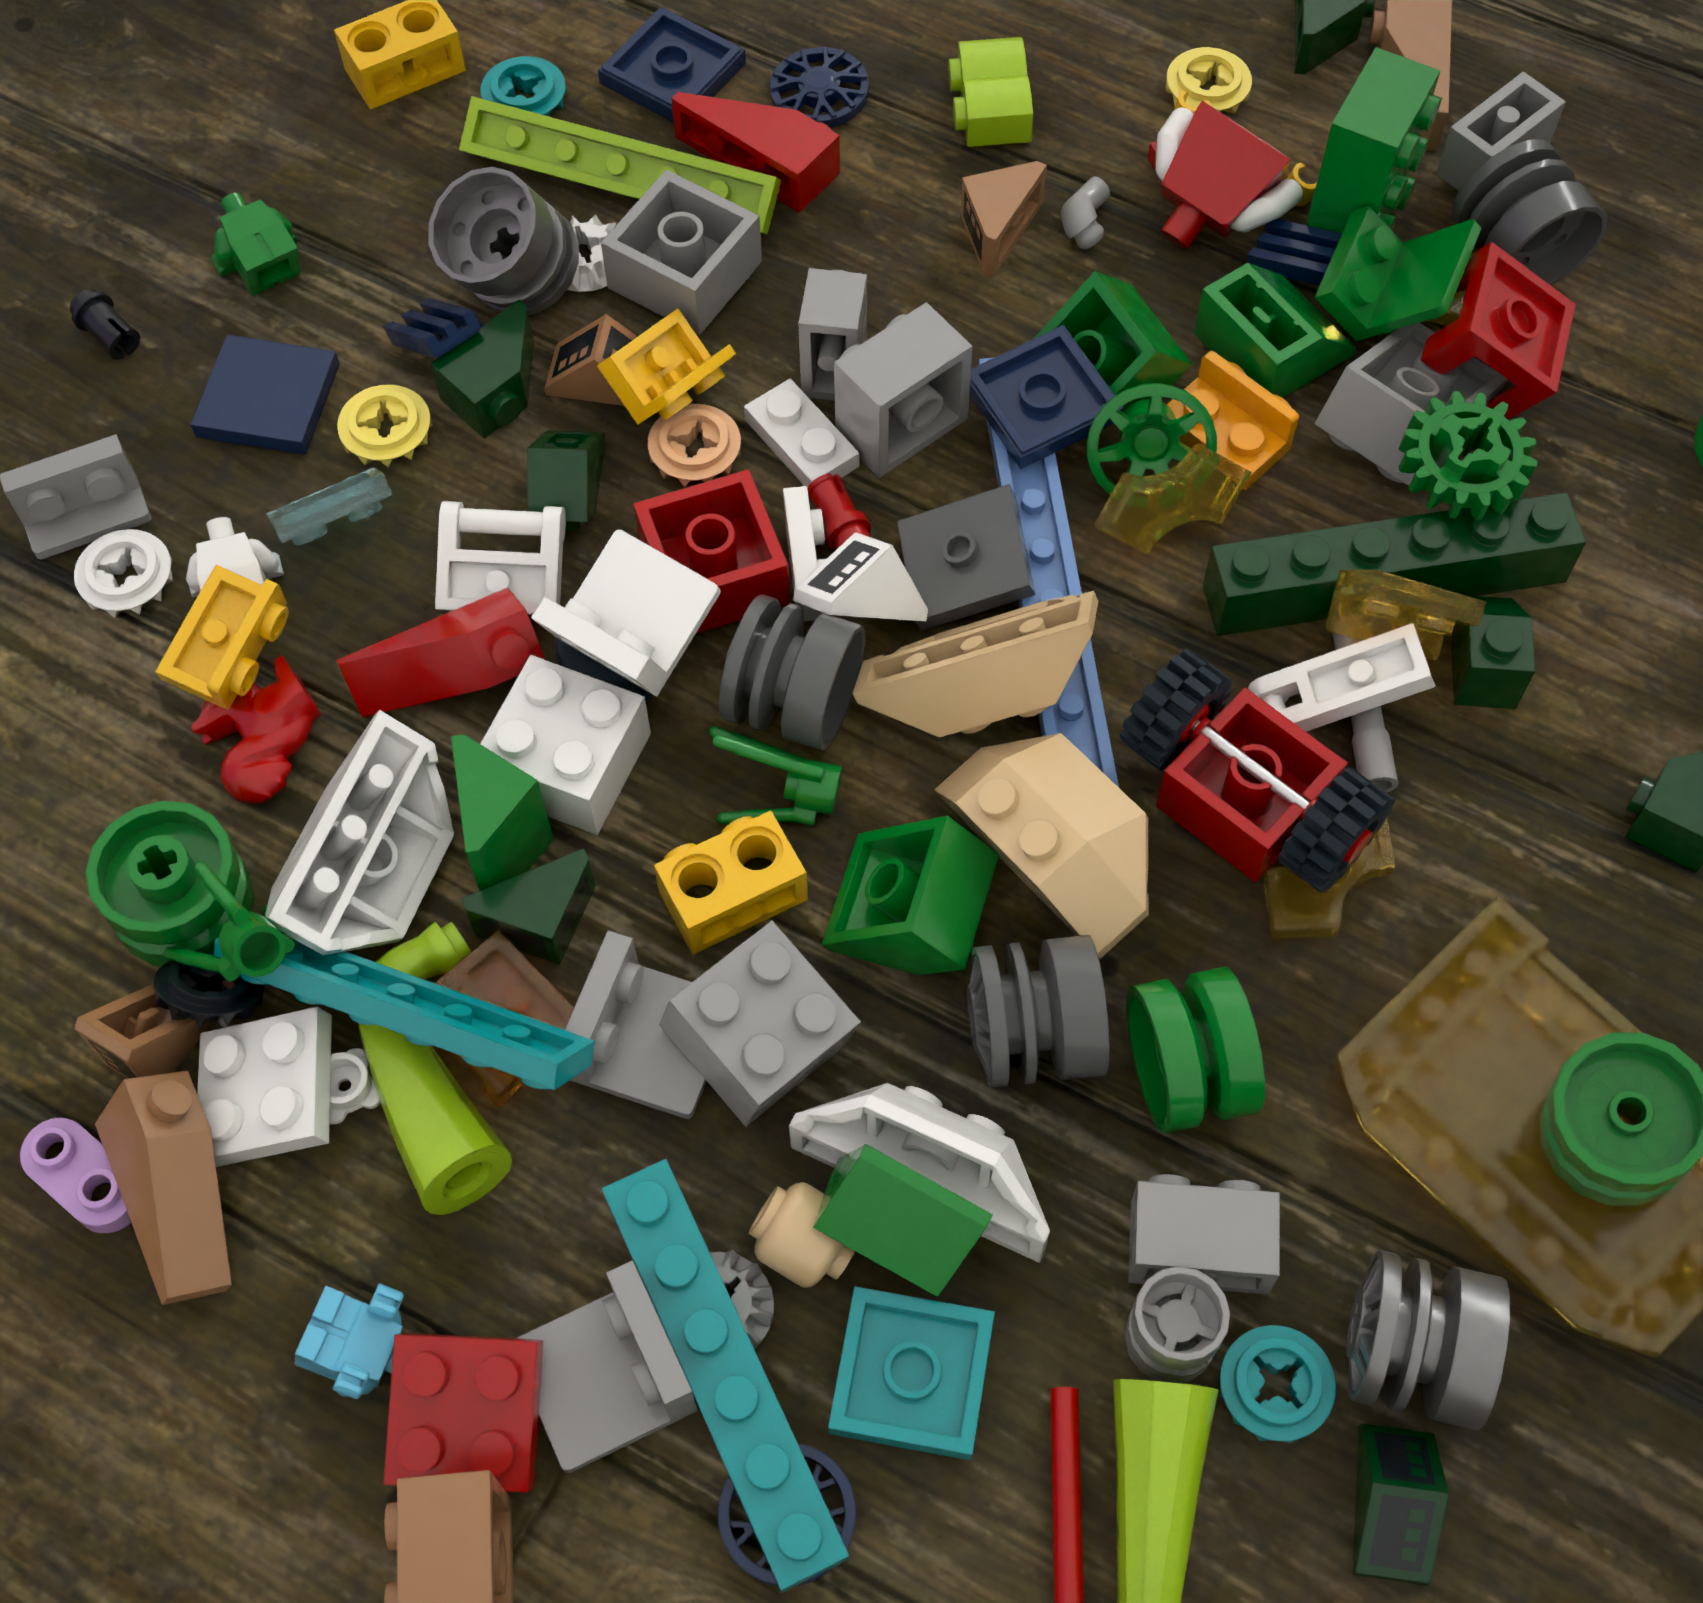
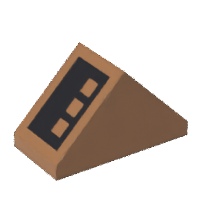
M1035 161L962 177L960 216L983 274L990 277L995 276L1043 205L1047 171L1046 164Z
M605 314L560 341L556 345L544 387L545 395L624 406L597 365L638 336Z
M153 983L77 1017L74 1029L105 1065L131 1079L173 1073L198 1042L200 1033L205 1032L212 1022H205L202 1026L198 1027L196 1021L190 1018L179 1021L172 1020L170 1010L156 1006Z

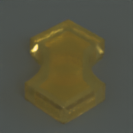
M1198 443L1192 447L1181 462L1163 473L1152 476H1138L1123 472L1094 526L1102 532L1149 554L1162 536L1181 524L1196 520H1207L1222 525L1252 472Z
M1387 817L1381 829L1373 835L1374 839L1362 850L1361 856L1324 893L1318 892L1286 866L1271 868L1266 872L1263 882L1272 939L1337 935L1341 924L1342 902L1346 896L1359 884L1369 879L1391 875L1395 867Z

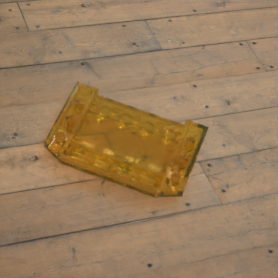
M1497 896L1337 1054L1335 1059L1336 1066L1362 1132L1575 1331L1655 1358L1703 1310V1157L1666 1196L1640 1206H1607L1578 1194L1554 1172L1541 1146L1539 1115L1548 1091L1557 1078L1562 1065L1586 1042L1612 1032H1642L1545 948L1550 940L1502 898ZM1618 1114L1623 1122L1631 1124L1627 1117Z

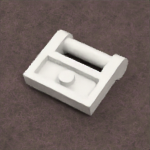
M443 501L439 511L435 609L453 611L507 587L525 607L528 615L534 614L544 596L560 605L563 541L566 530L565 508L545 506L543 512L464 508L462 502ZM463 532L541 536L540 553L461 549V537Z

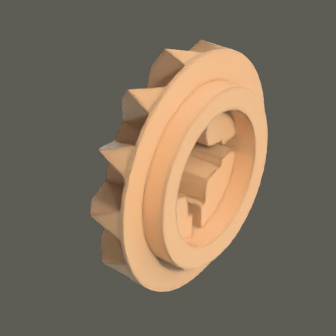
M688 404L664 421L662 417H659L654 423L648 436L650 461L659 468L663 479L672 476L679 479L684 487L690 481H711L714 476L720 473L730 475L732 463L736 458L741 457L739 429L727 413L716 407L705 404ZM699 432L702 435L704 448H700L697 451V455H693V458H690L686 454V447H690L693 440H697Z

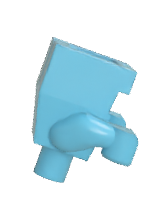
M379 1283L370 1305L345 1295L341 1291L325 1286L295 1352V1365L336 1381L332 1390L343 1397L359 1399L361 1395L369 1394L375 1387L378 1388L384 1372L392 1374L394 1335L402 1331V1317L398 1309L404 1297L403 1292Z

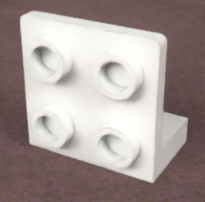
M616 530L574 598H570L565 608L544 596L531 618L559 640L657 697L721 591L714 582L623 530Z

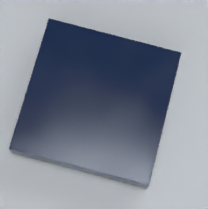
M660 7L598 69L599 82L601 85L674 123L671 98L675 94L682 92L714 97L746 64L745 49Z
M1064 325L971 368L970 396L1020 469L1088 437L1089 429L1095 416L1103 405L1115 396ZM1121 406L1118 410L1123 412L1124 407ZM1110 418L1105 423L1103 429L1114 424Z
M227 334L190 424L195 437L306 455L340 365L336 351Z

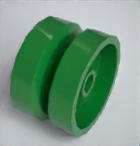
M159 801L133 808L110 823L95 842L85 871L89 897L132 955L156 967H161L170 961L164 956V950L167 947L183 948L200 953H214L215 939L219 938L223 925L229 919L227 912L196 874L194 867L198 862L206 863L248 912H252L255 900L251 875L243 860L237 854L230 837L212 814L191 803Z
M1219 967L1188 974L1182 993L1168 979L1129 986L1126 995V1020L1130 1048L1144 1101L1153 1122L1160 1132L1170 1133L1200 1126L1207 1105L1222 1120L1260 1113L1265 1099V1076L1257 1029L1246 995L1237 977L1228 967Z
M1612 1032L1584 1043L1562 1065L1557 1078L1548 1091L1539 1115L1541 1146L1554 1172L1578 1194L1607 1206H1640L1666 1196L1703 1157V1072L1699 1065L1675 1044L1646 1033ZM1618 1114L1627 1117L1631 1124L1623 1122Z

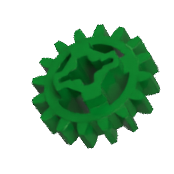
M1453 391L1446 406L1441 400L1433 397L1429 400L1424 412L1415 411L1398 447L1399 451L1405 453L1400 462L1399 471L1408 474L1415 473L1408 489L1411 493L1420 492L1424 489L1430 493L1426 507L1429 509L1438 506L1442 501L1449 504L1450 518L1456 519L1462 508H1469L1475 520H1482L1489 506L1497 513L1502 514L1506 511L1512 499L1519 500L1537 466L1538 461L1530 457L1537 444L1536 439L1520 437L1527 422L1524 418L1509 421L1504 417L1508 408V404L1504 401L1494 409L1486 407L1484 393L1479 392L1473 403H1465L1462 394L1459 391Z

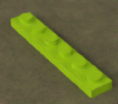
M471 96L459 147L460 151L637 200L646 193L667 169L759 215L760 232L766 235L768 234L781 180L774 176Z

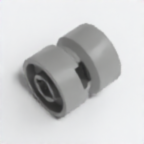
M1181 1266L1162 1269L1147 1279L1138 1293L1128 1317L1124 1338L1128 1355L1139 1371L1154 1381L1173 1383L1189 1382L1202 1374L1228 1332L1230 1311L1225 1294L1209 1276L1199 1270Z

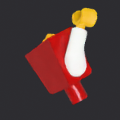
M1182 90L1179 92L1174 111L1157 135L1155 172L1162 181V196L1177 206L1160 230L1165 237L1179 247L1188 249L1204 225L1221 237L1226 238L1234 230L1246 233L1280 218L1294 206H1304L1309 203L1314 196L1317 182L1315 184H1306L1299 178L1306 167L1303 163H1297L1288 177L1284 179L1289 171L1290 158L1210 106L1209 100H1202L1198 107H1191L1186 104L1188 91Z

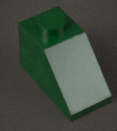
M1295 0L1294 73H1308L1356 41L1363 17H1372L1375 0Z
M520 299L484 324L478 333L430 363L440 400L483 439L501 426L512 423L519 416L520 412L528 407L534 339L527 306Z
M547 430L527 447L528 511L543 512L545 506L564 507L566 513L565 531L580 529V522H588L597 511L605 448V432Z
M1452 594L1449 600L1454 705L1516 709L1535 673L1532 617L1513 598Z
M1703 751L1669 759L1655 781L1643 776L1625 809L1636 814L1625 836L1626 838L1695 872H1698L1703 865Z

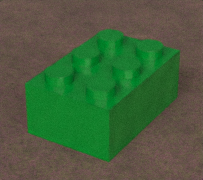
M1375 47L1331 124L1306 223L1307 226L1343 233L1351 212L1370 205L1388 227L1393 230L1396 216H1393L1392 213L1396 208L1402 211L1405 210L1417 182L1416 178L1409 176L1410 171H1417L1429 143V139L1421 136L1422 131H1429L1442 101L1441 97L1433 95L1440 70Z

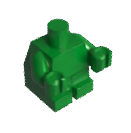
M238 192L231 193L222 199L221 205L226 215L220 217L222 227L215 233L214 253L211 256V261L221 277L237 270L252 297L274 287L276 282L280 284L301 274L298 247L295 244L298 240L293 233L291 222L275 208L268 207L261 199L247 205L242 195Z

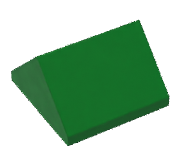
M465 734L451 736L464 844L479 891L527 872L554 840L538 780Z
M865 1144L839 1158L813 1228L938 1297L987 1228L993 1214Z

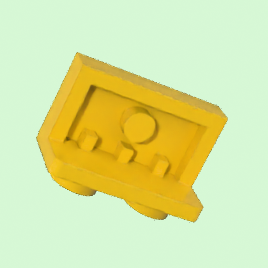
M677 308L598 364L597 367L636 423L640 424L657 412L665 421L693 401L687 391L693 388L695 393L699 395L726 376L720 366L733 357L736 352L729 344L711 356L681 311Z
M215 564L155 672L158 677L169 684L229 710L236 696H245L252 687L259 670V663L256 659L266 641L274 642L286 624L289 610L286 607L287 602L280 585L269 579H266L263 585H260Z

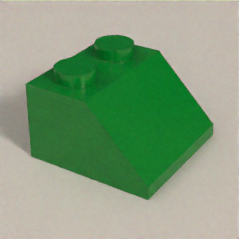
M1097 271L1091 274L1034 337L1037 338L1064 325L1114 395L1142 384L1160 383L1173 385L1192 365L1182 349L1131 284ZM1143 397L1123 405L1124 411L1135 402L1150 399V397Z
M948 815L858 833L821 945L831 952L915 975L965 969L973 948L974 937L983 906L990 891L991 880L999 854Z

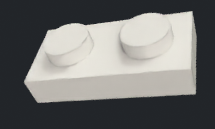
M791 378L744 406L745 421L807 488L819 476L831 473L832 477L838 474L842 478L859 467V452Z
M807 486L783 488L785 528L794 592L795 588L826 560L816 558L815 545H825L822 510H810ZM795 602L796 605H799L804 610V621L816 620L821 615L820 611Z

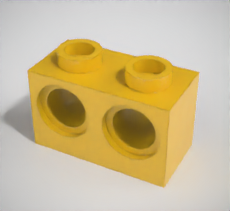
M407 0L334 29L344 69L370 110L466 71L458 31L437 0Z
M771 810L755 818L751 816L739 818L728 824L721 834L700 844L688 843L670 851L663 861L654 865L659 893L692 955L808 900L807 872ZM754 858H765L773 862L762 870H751L743 866L747 861ZM696 885H708L714 888L711 894L702 898H693L685 894L691 887Z

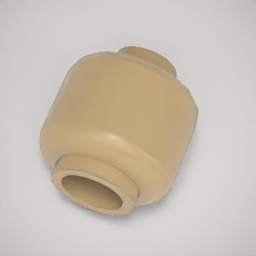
M800 1182L793 1184L786 1191L777 1186L764 1203L748 1234L757 1239L754 1253L761 1263L798 1286L809 1288L816 1285L825 1274L837 1280L847 1267L855 1251L813 1228L824 1193L807 1183Z

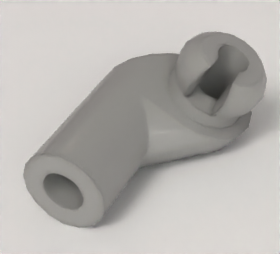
M1096 176L1091 177L1063 204L1060 211V219L1065 234L1069 239L1074 238L1078 247L1084 250L1094 246L1104 236L1103 227L1095 220L1097 218L1096 210L1111 194L1108 185Z

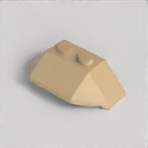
M1090 591L1077 596L1069 595L1045 600L932 635L900 647L890 655H878L865 660L861 666L853 695L858 704L939 738L960 731L965 734L975 733L986 728L992 722L1016 715L1020 717L1037 715L1049 706L1057 703L1093 634L1098 607L1096 594L1094 591Z
M1062 733L982 747L934 789L937 795L987 846L999 854L998 857L1076 936H1091L1099 959L1149 915V895L1147 894L1148 817L1133 800Z

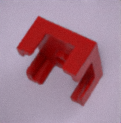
M1490 242L1472 254L1456 291L1457 293L1465 291L1459 318L1427 338L1421 361L1437 373L1446 374L1476 356L1515 384L1512 388L1490 399L1487 407L1494 409L1504 401L1508 404L1504 417L1510 419L1557 393L1576 304L1495 243Z

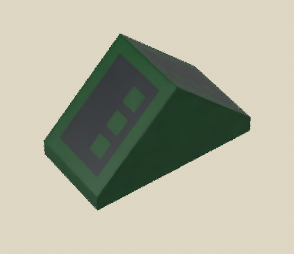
M583 848L461 898L476 937L560 965L596 885L589 858Z
M1363 1423L1359 1425L1353 1575L1425 1586L1431 1583L1449 1497L1434 1433Z

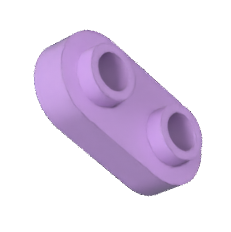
M53 1118L38 1124L28 1133L20 1151V1161L23 1170L84 1227L93 1232L104 1234L119 1231L131 1223L103 1145L80 1124L67 1118ZM64 1142L63 1150L57 1157L45 1159L46 1151L52 1144ZM103 1183H111L110 1192L104 1199L92 1201V1193L97 1186Z

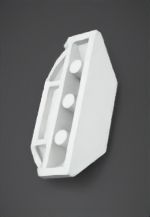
M381 710L374 715L325 788L271 888L265 918L272 925L321 955L396 943L404 938L454 836L445 789L436 767L439 761L435 743Z
M889 1083L795 1113L789 1124L792 1149L834 1168L839 1158L867 1144L993 1214L981 1236L1040 1263L1046 1249L1050 1229L1014 1140L1004 1136V1130L992 1120L976 1114H969L967 1118H964L942 1108V1102L926 1090L914 1086H907L905 1090H902Z

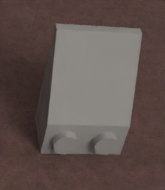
M1421 323L1397 329L1346 366L1314 423L1329 433L1330 439L1336 445L1349 451L1358 452L1376 464L1380 473L1386 478L1398 483H1405L1408 486L1415 473L1408 474L1399 471V465L1405 453L1399 451L1398 447L1415 411L1424 412L1429 400L1433 397L1441 400L1446 406L1453 391H1459L1465 403H1473L1479 392L1484 393L1487 407L1488 401L1498 394L1508 380L1474 357L1446 374L1437 373L1421 361L1425 342L1429 336L1435 333Z

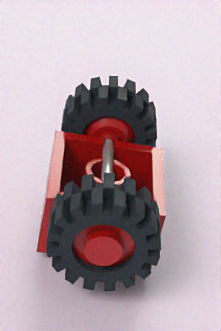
M1183 650L1180 656L1175 655L1170 659L1167 668L1162 667L1157 672L1156 680L1151 685L1147 684L1142 691L1144 695L1131 707L1130 712L1132 714L1124 720L1122 725L1124 729L1120 732L1121 742L1158 770L1164 772L1156 807L1255 883L1278 860L1318 892L1324 893L1335 884L1338 878L1340 879L1347 872L1349 866L1352 863L1354 864L1361 856L1360 853L1365 846L1371 843L1374 839L1373 835L1381 829L1386 821L1385 818L1392 811L1395 799L1352 767L1346 769L1348 762L1246 687L1224 708L1227 703L1224 700L1232 692L1233 680L1193 650Z

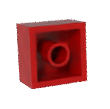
M749 469L633 503L640 541L714 582L720 588L719 597L696 634L742 620L753 599L761 594L776 598L780 602L781 608L791 603L789 566Z

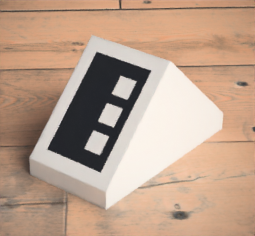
M856 532L795 588L793 598L795 602L828 615L926 621L928 614L925 602L893 545Z

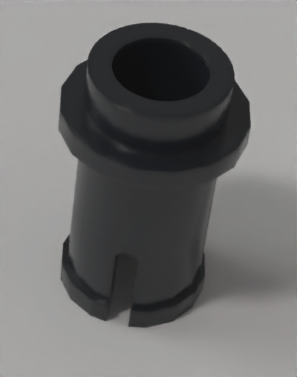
M94 289L81 291L73 298L70 304L73 324L82 331H89L106 349L110 357L114 359L124 358L122 351L116 346L117 343L128 356L132 354L140 343V334L113 309L114 303L112 298L108 294Z

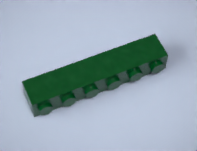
M1565 492L1512 500L1506 511L1502 514L1497 513L1489 506L1482 520H1475L1469 508H1462L1456 519L1450 518L1449 511L1446 510L1215 545L1211 549L1203 589L1217 636L1449 601L1452 594L1481 596L1565 583L1586 544V540L1568 493Z

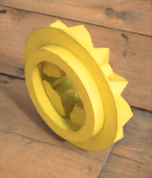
M1211 47L1195 48L1180 54L1170 64L1167 71L1166 92L1173 95L1174 106L1176 105L1179 92L1186 90L1188 91L1186 104L1191 107H1198L1201 101L1206 99L1210 101L1209 105L1219 112L1223 110L1227 113L1235 114L1240 103L1248 101L1252 76L1247 65L1239 57L1226 50ZM1212 76H1216V85H1213L1209 90L1200 88L1207 81H1210Z
M378 385L354 395L342 408L337 423L338 434L347 454L353 453L357 455L364 465L376 460L381 461L388 468L392 459L404 456L412 460L414 449L417 446L428 445L429 427L433 426L428 406L423 398L411 389L398 385ZM388 413L389 419L392 420L394 426L391 427L390 434L382 438L378 430L381 428V422L384 421V414Z

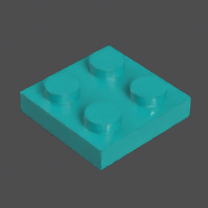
M854 1286L828 1425V1434L971 1461L995 1311Z

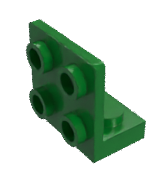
M1370 205L1352 211L1315 298L1355 341L1382 333L1388 334L1396 329L1425 320L1437 319L1446 314L1454 302L1455 293L1465 268L1472 257V251L1480 234L1481 227L1474 219L1402 242Z

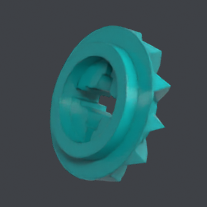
M532 56L514 57L498 63L487 72L481 83L482 99L549 117L551 111L563 109V97L567 94L565 79L559 68L545 59ZM514 86L526 94L533 93L534 97L527 99L523 95L516 96Z
M1269 1325L1252 1329L1241 1335L1230 1346L1221 1363L1219 1397L1225 1401L1227 1408L1232 1414L1234 1424L1243 1426L1249 1432L1255 1434L1259 1441H1285L1291 1444L1317 1431L1332 1410L1336 1395V1381L1331 1363L1315 1341L1293 1328ZM1295 1365L1298 1370L1291 1377L1292 1381L1287 1388L1289 1395L1293 1398L1292 1402L1289 1401L1287 1403L1282 1397L1275 1396L1271 1400L1265 1399L1259 1404L1256 1399L1260 1395L1259 1391L1265 1383L1263 1376L1259 1373L1260 1369H1266L1270 1374L1277 1375L1282 1370L1287 1372Z

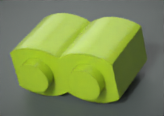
M1012 37L958 41V58L948 60L950 92H960V97H953L955 131L965 130L967 147L1032 142L1033 107L1023 38Z

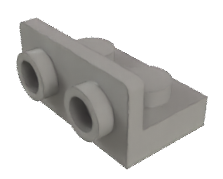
M117 434L0 474L4 493L24 525L32 551L38 559H45L88 544L114 531L127 530L148 523L152 518L137 475Z

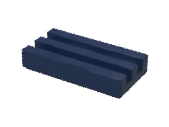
M1275 219L1266 223V233H1260L1257 238V248L1252 247L1248 254V263L1279 273L1285 278L1320 286L1342 233Z
M431 298L420 303L424 313L409 310L401 315L406 325L392 321L383 327L393 345L434 358H439L478 333L479 329L482 328L472 309Z

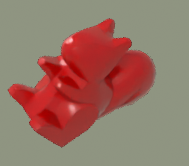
M283 655L276 658L274 662L275 681L272 684L260 688L254 682L245 696H236L229 710L205 700L199 718L191 726L193 733L203 734L202 742L205 745L215 743L238 732L241 734L243 739L226 753L221 763L220 780L231 797L245 804L266 802L286 786L285 779L292 771V764L288 759L301 749L308 738L312 724L323 715L297 673H294Z

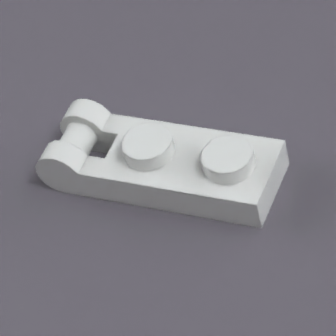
M1411 623L1259 677L1250 683L1248 690L1301 729L1309 731L1436 686L1414 624ZM1300 693L1302 703L1286 708L1285 702L1288 698Z

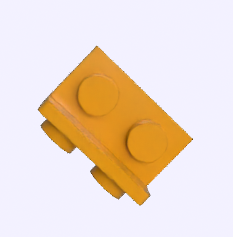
M1212 350L1202 357L1198 377L1183 390L1196 397L1206 407L1213 420L1217 434V451L1213 466L1246 491L1290 451L1299 421V414L1291 408L1285 399L1270 393L1248 377L1237 364L1228 362ZM1174 399L1166 404L1174 412L1176 419L1193 412L1186 405ZM1199 422L1186 434L1180 436V442L1187 447L1204 453L1206 434L1203 425Z

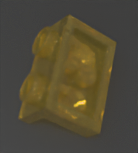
M1340 570L1326 622V630L1334 634L1363 641L1413 623L1425 658L1427 660H1436L1440 654L1444 634L1452 635L1454 626H1480L1486 602L1380 570Z

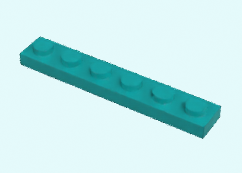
M219 938L215 939L214 956L222 957ZM291 938L295 943L294 949L290 953H286L281 965L272 973L263 977H250L242 973L240 974L241 978L247 982L269 984L293 993L295 998L303 1003L323 1004L347 1013L357 1023L380 1025L404 1034L405 1038L411 1043L422 1046H436L461 1055L463 1060L470 1065L493 1067L520 1077L524 1084L532 1088L555 1090L592 1066L594 1040L348 952L321 955Z
M667 1159L603 1187L602 1191L689 1383L695 1401L781 1593L849 1560L847 1549Z

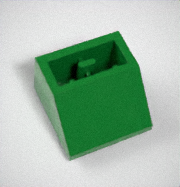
M1246 263L1202 290L1194 334L1210 351L1212 350L1228 362H1233L1240 366L1248 377L1272 394L1284 398L1355 354L1356 347L1279 273Z

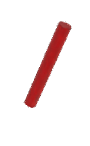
M1054 1387L1050 1389L1054 1603H1084L1079 1389L1074 1387Z

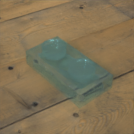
M373 467L268 512L266 516L281 543L292 539L294 545L298 546L325 535L328 532L325 524L347 515L350 522L377 513L383 508L380 500L393 494L384 474Z

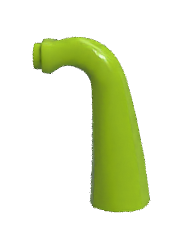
M435 921L418 937L389 950L376 963L426 980L436 975L457 974L465 968L462 961L471 956L472 952L452 921L442 928ZM359 1023L361 1041L378 1097L399 1153L424 1209L430 1214L446 1215L459 1211L482 1198L511 1170L512 1158L509 1150L472 1104L432 1046L411 1043L405 1038L404 1034L380 1025Z
M1114 1379L1117 1603H1181L1202 1471L1218 1389L1173 1382Z

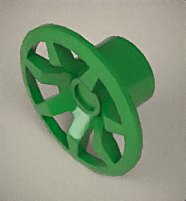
M1160 383L1134 386L1111 398L1095 416L1087 439V459L1091 472L1098 484L1117 500L1133 506L1146 508L1175 503L1196 490L1208 476L1214 464L1217 451V434L1213 420L1206 407L1186 390ZM1150 397V399L1141 400L1130 405L1124 413L1118 410L1121 406L1132 400ZM1161 397L1180 401L1193 412L1176 419L1174 412L1162 402ZM1110 418L1119 428L1120 441L1098 450L1099 435ZM1199 422L1203 425L1206 434L1204 453L1187 447L1180 442V436L1186 434ZM1127 458L1130 464L1121 487L1114 484L1106 476L1100 462L1120 461ZM1172 459L1185 464L1200 465L1191 479L1182 486L1174 488L1168 466ZM1153 469L1165 493L1145 496L1134 494L1131 491L1140 482L1145 470Z

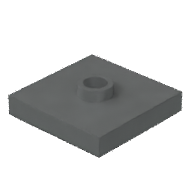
M1010 484L897 521L905 568L928 608L926 621H915L921 631L1036 595L1016 495Z

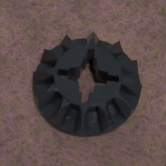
M202 952L214 956L212 952ZM170 960L162 965L155 974V1003L158 1007L170 1010L172 1020L179 1021L190 1018L196 1021L198 1027L202 1026L205 1022H216L223 1027H228L232 1018L240 1020L251 1019L254 1008L262 1005L264 984L247 982L241 978V975L234 981H227L218 972Z

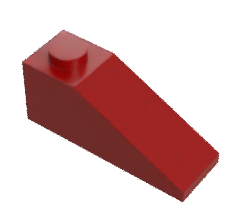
M678 92L671 98L675 137L714 161L779 178L781 184L777 200L799 213L840 175V135L833 132L826 124L816 122L798 110Z
M507 587L336 661L361 717L375 715L379 710L388 712L491 688L518 676L530 655L546 659L525 607Z

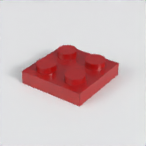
M415 1333L395 1334L383 1485L397 1486V1479L490 1470L507 1492L528 1493L533 1490L543 1340Z

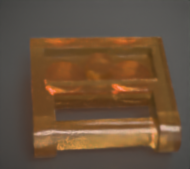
M499 930L435 982V984L563 1030H565L574 1010V1007ZM458 1055L484 1083L482 1092L496 1106L508 1103L524 1086L520 1077L493 1067L470 1065L463 1060L461 1055Z

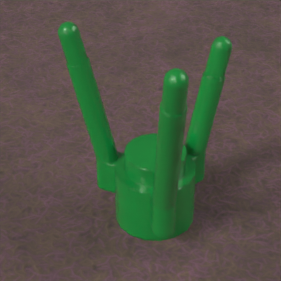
M718 726L710 728L709 734L713 737V745L715 747L787 771L788 775L783 799L795 801V807L721 812L717 816L720 824L727 825L746 816L755 818L771 810L778 823L797 822L814 826L817 812L833 814L842 766L806 759Z
M198 862L194 867L196 874L229 917L219 934V947L223 956L217 957L176 947H167L164 950V956L181 964L218 972L227 981L236 980L241 973L250 977H263L272 973L281 965L286 953H290L294 949V941L265 918L268 904L263 907L264 916L255 912H248L204 862Z

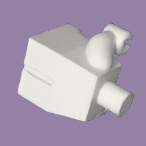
M220 517L207 522L210 540L196 544L197 552L190 557L186 581L189 585L191 596L194 598L199 595L215 564L260 585H263L266 579L284 576L279 554L271 552L259 540L248 539L245 532L234 534L231 519Z

